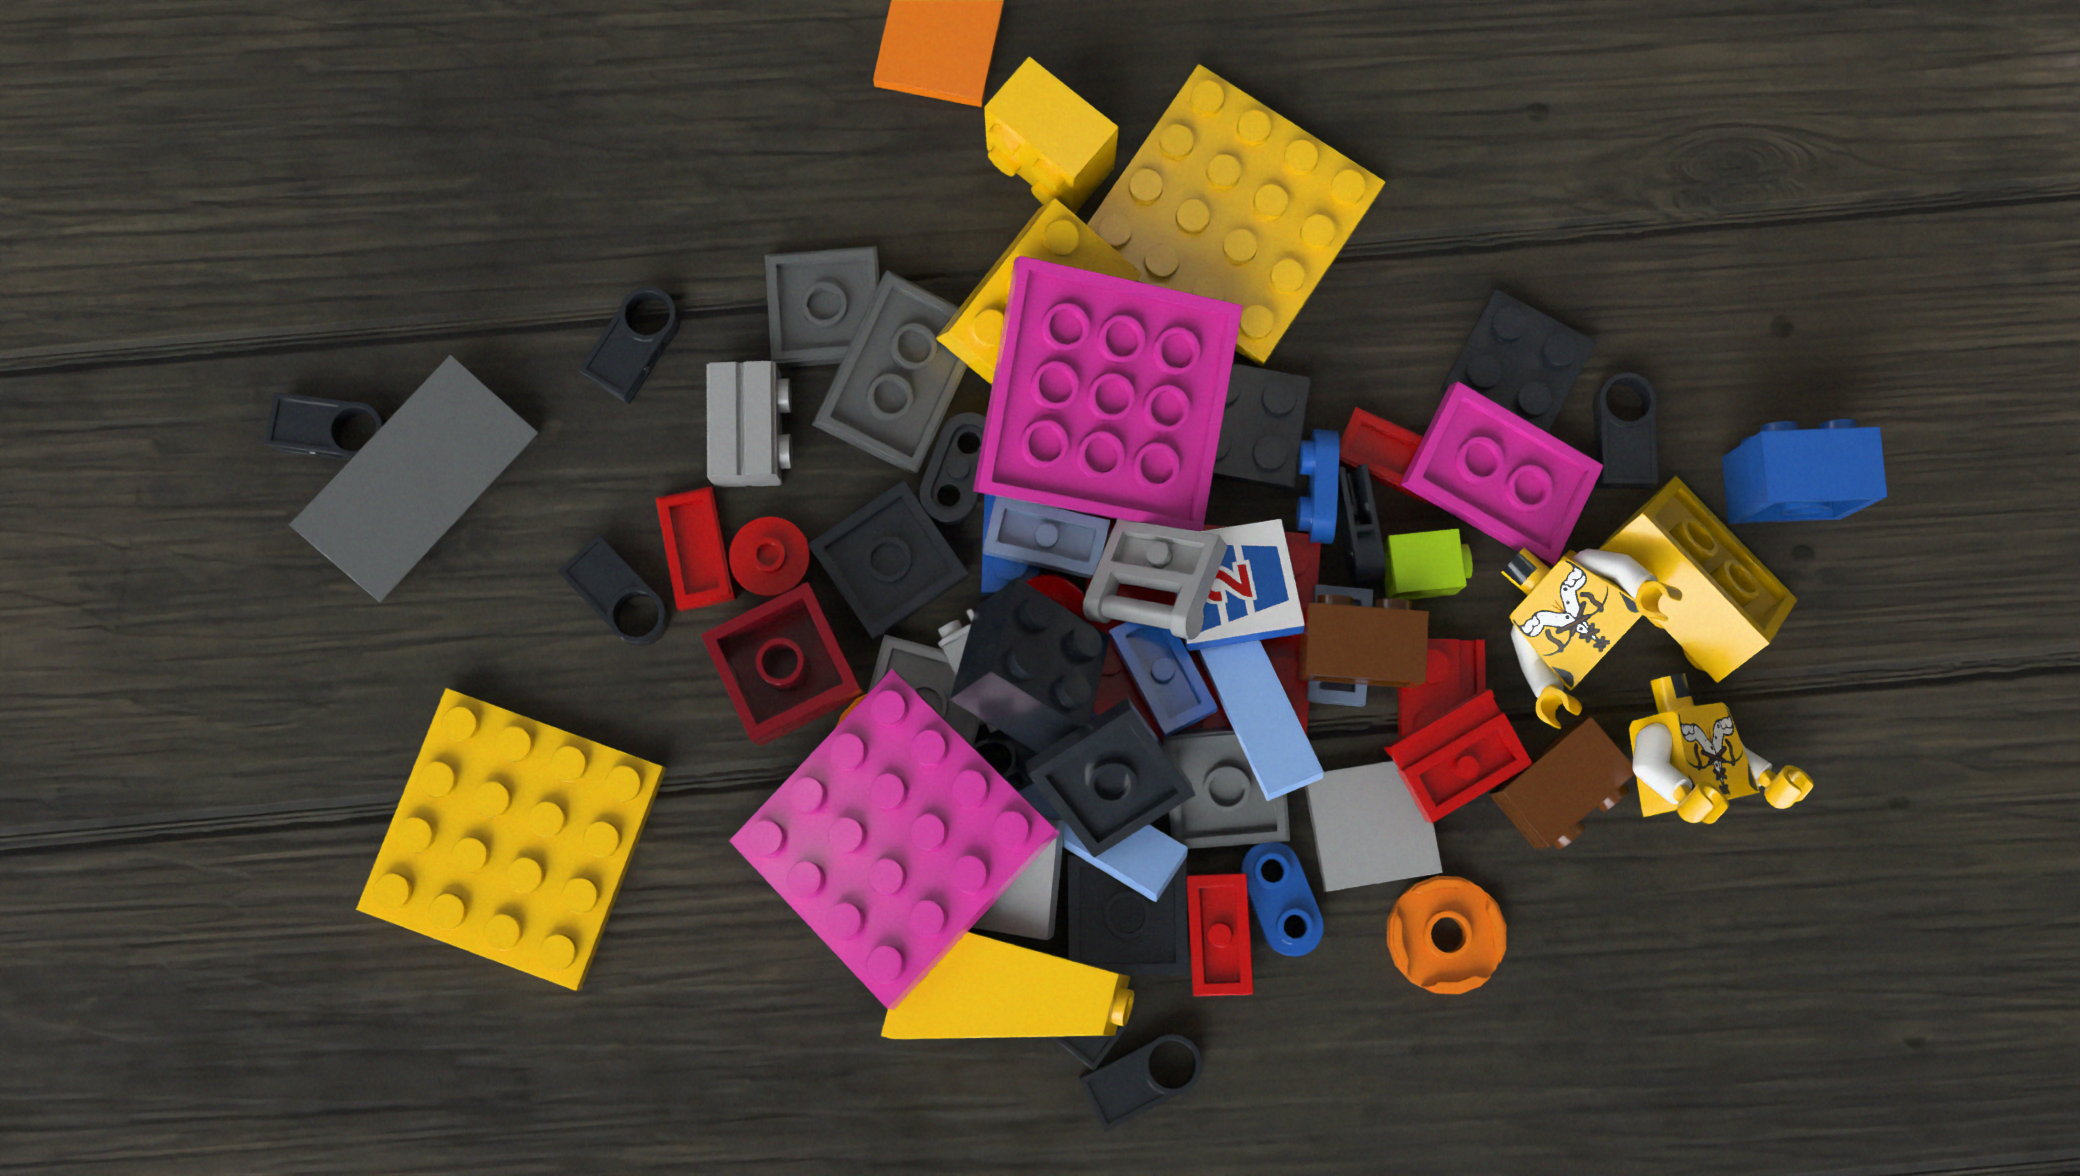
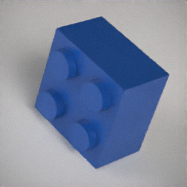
M1854 419L1831 420L1819 424V429L1799 430L1798 423L1794 421L1768 423L1762 425L1761 432L1755 436L1741 439V445L1722 457L1728 524L1841 520L1887 497L1880 427L1857 428V421Z

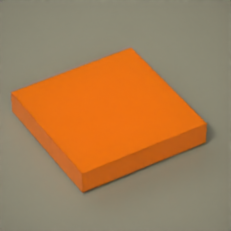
M891 0L873 77L874 86L982 107L1003 15L1004 0Z

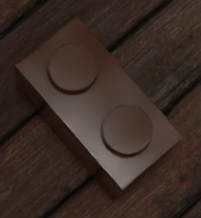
M1337 594L1318 595L1317 603L1309 602L1302 610L1305 627L1304 632L1300 634L1298 680L1413 689L1426 683L1429 611L1412 610V602L1403 599L1376 600V607L1353 606V597Z
M1590 716L1575 721L1530 759L1533 763L1532 765L1505 780L1489 796L1534 849L1546 848L1554 844L1559 850L1571 843L1585 830L1586 827L1580 820L1593 809L1598 807L1601 812H1604L1628 794L1630 790L1624 783L1635 773L1632 769L1633 764Z

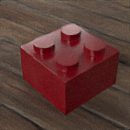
M808 582L700 634L750 740L760 747L865 695L815 591Z

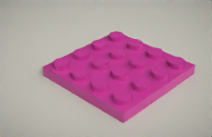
M1019 256L1015 258L973 491L1114 519L1199 532L1203 531L1243 305L1029 257Z
M891 669L730 839V842L887 1009L894 1010L1061 832L905 679Z

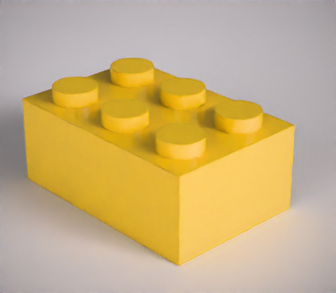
M1056 198L1036 211L936 337L940 343L991 385L994 378L1015 258L1024 256L1132 281H1137L1142 275V272Z

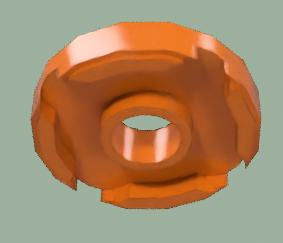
M1433 876L1412 884L1396 899L1387 920V946L1395 966L1411 983L1432 993L1462 994L1482 986L1496 970L1498 963H1501L1506 951L1507 925L1498 903L1487 892H1484L1480 886L1462 877ZM1444 917L1455 920L1462 931L1460 944L1449 952L1439 950L1434 945L1431 937L1434 924Z

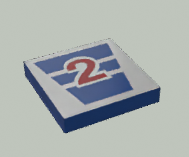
M1281 519L1200 531L1220 535L1228 547L1203 608L1204 619L1202 629L1195 639L1184 638L1187 652L1302 634L1304 632V619Z

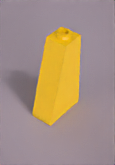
M968 931L894 1010L888 1009L881 1036L890 1039L1115 1036L1117 1026L1124 1027L1129 1020L1134 1002V991L1127 989L1130 980L1128 975Z

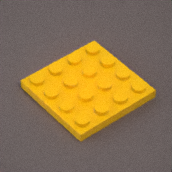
M1198 64L1087 225L1142 272V275L1136 282L1243 305L1235 351L1262 368L1378 197L1386 182Z
M445 688L356 910L572 990H581L667 768Z

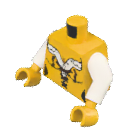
M1524 547L1501 573L1527 595L1509 617L1513 623L1511 637L1522 672L1535 696L1538 698L1536 702L1537 716L1543 722L1558 729L1561 728V724L1557 721L1555 712L1560 704L1563 703L1569 712L1578 716L1582 710L1581 703L1576 698L1563 692L1564 685L1571 691L1642 615L1661 621H1668L1669 617L1662 614L1659 610V600L1662 595H1665L1670 599L1681 601L1683 597L1681 590L1658 582L1653 574L1628 554L1589 548L1579 553L1569 550L1551 570Z
M1685 673L1650 681L1659 714L1634 720L1629 727L1633 751L1632 769L1637 777L1641 809L1644 817L1677 810L1680 817L1687 822L1696 823L1702 820L1704 823L1712 824L1727 810L1729 799L1760 793L1758 787L1761 785L1766 788L1764 795L1767 801L1772 806L1782 809L1791 807L1795 802L1803 800L1813 788V780L1802 769L1788 765L1776 775L1771 771V763L1745 748L1739 738L1729 709L1723 702L1694 706Z

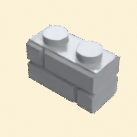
M746 361L743 363L711 362L706 364L708 479L717 487L781 485L782 469H790L793 465L791 434H782V413L792 412L790 378L781 379V372L776 362Z

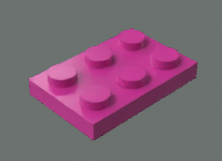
M1457 381L1449 385L1400 485L1517 552H1520L1525 547L1547 567L1556 565L1604 465Z

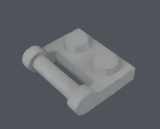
M1117 519L1083 602L1084 615L1089 621L1108 623L1111 619L1170 629L1175 637L1195 639L1202 629L1204 619L1203 608L1228 546L1218 534ZM1120 583L1179 593L1175 605L1172 606L1116 596V592Z

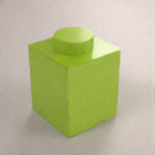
M1459 529L1390 535L1382 543L1386 565L1384 580L1386 599L1409 600L1455 595L1467 586L1466 578H1471L1472 576L1471 551L1468 544H1461Z

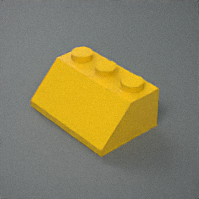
M1677 476L1668 481L1598 549L1628 554L1653 574L1658 582L1681 590L1683 593L1681 601L1670 599L1665 595H1662L1659 600V610L1662 614L1669 617L1668 621L1647 618L1655 626L1665 629L1683 647V652L1688 661L1697 669L1706 671L1717 683L1770 644L1798 600Z

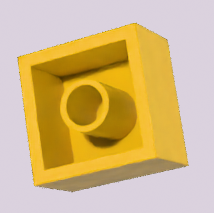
M1030 56L984 107L989 159L1006 175L1013 177L1017 173L1031 184L1033 195L1043 205L1056 198L1075 214L1114 170L1119 127Z

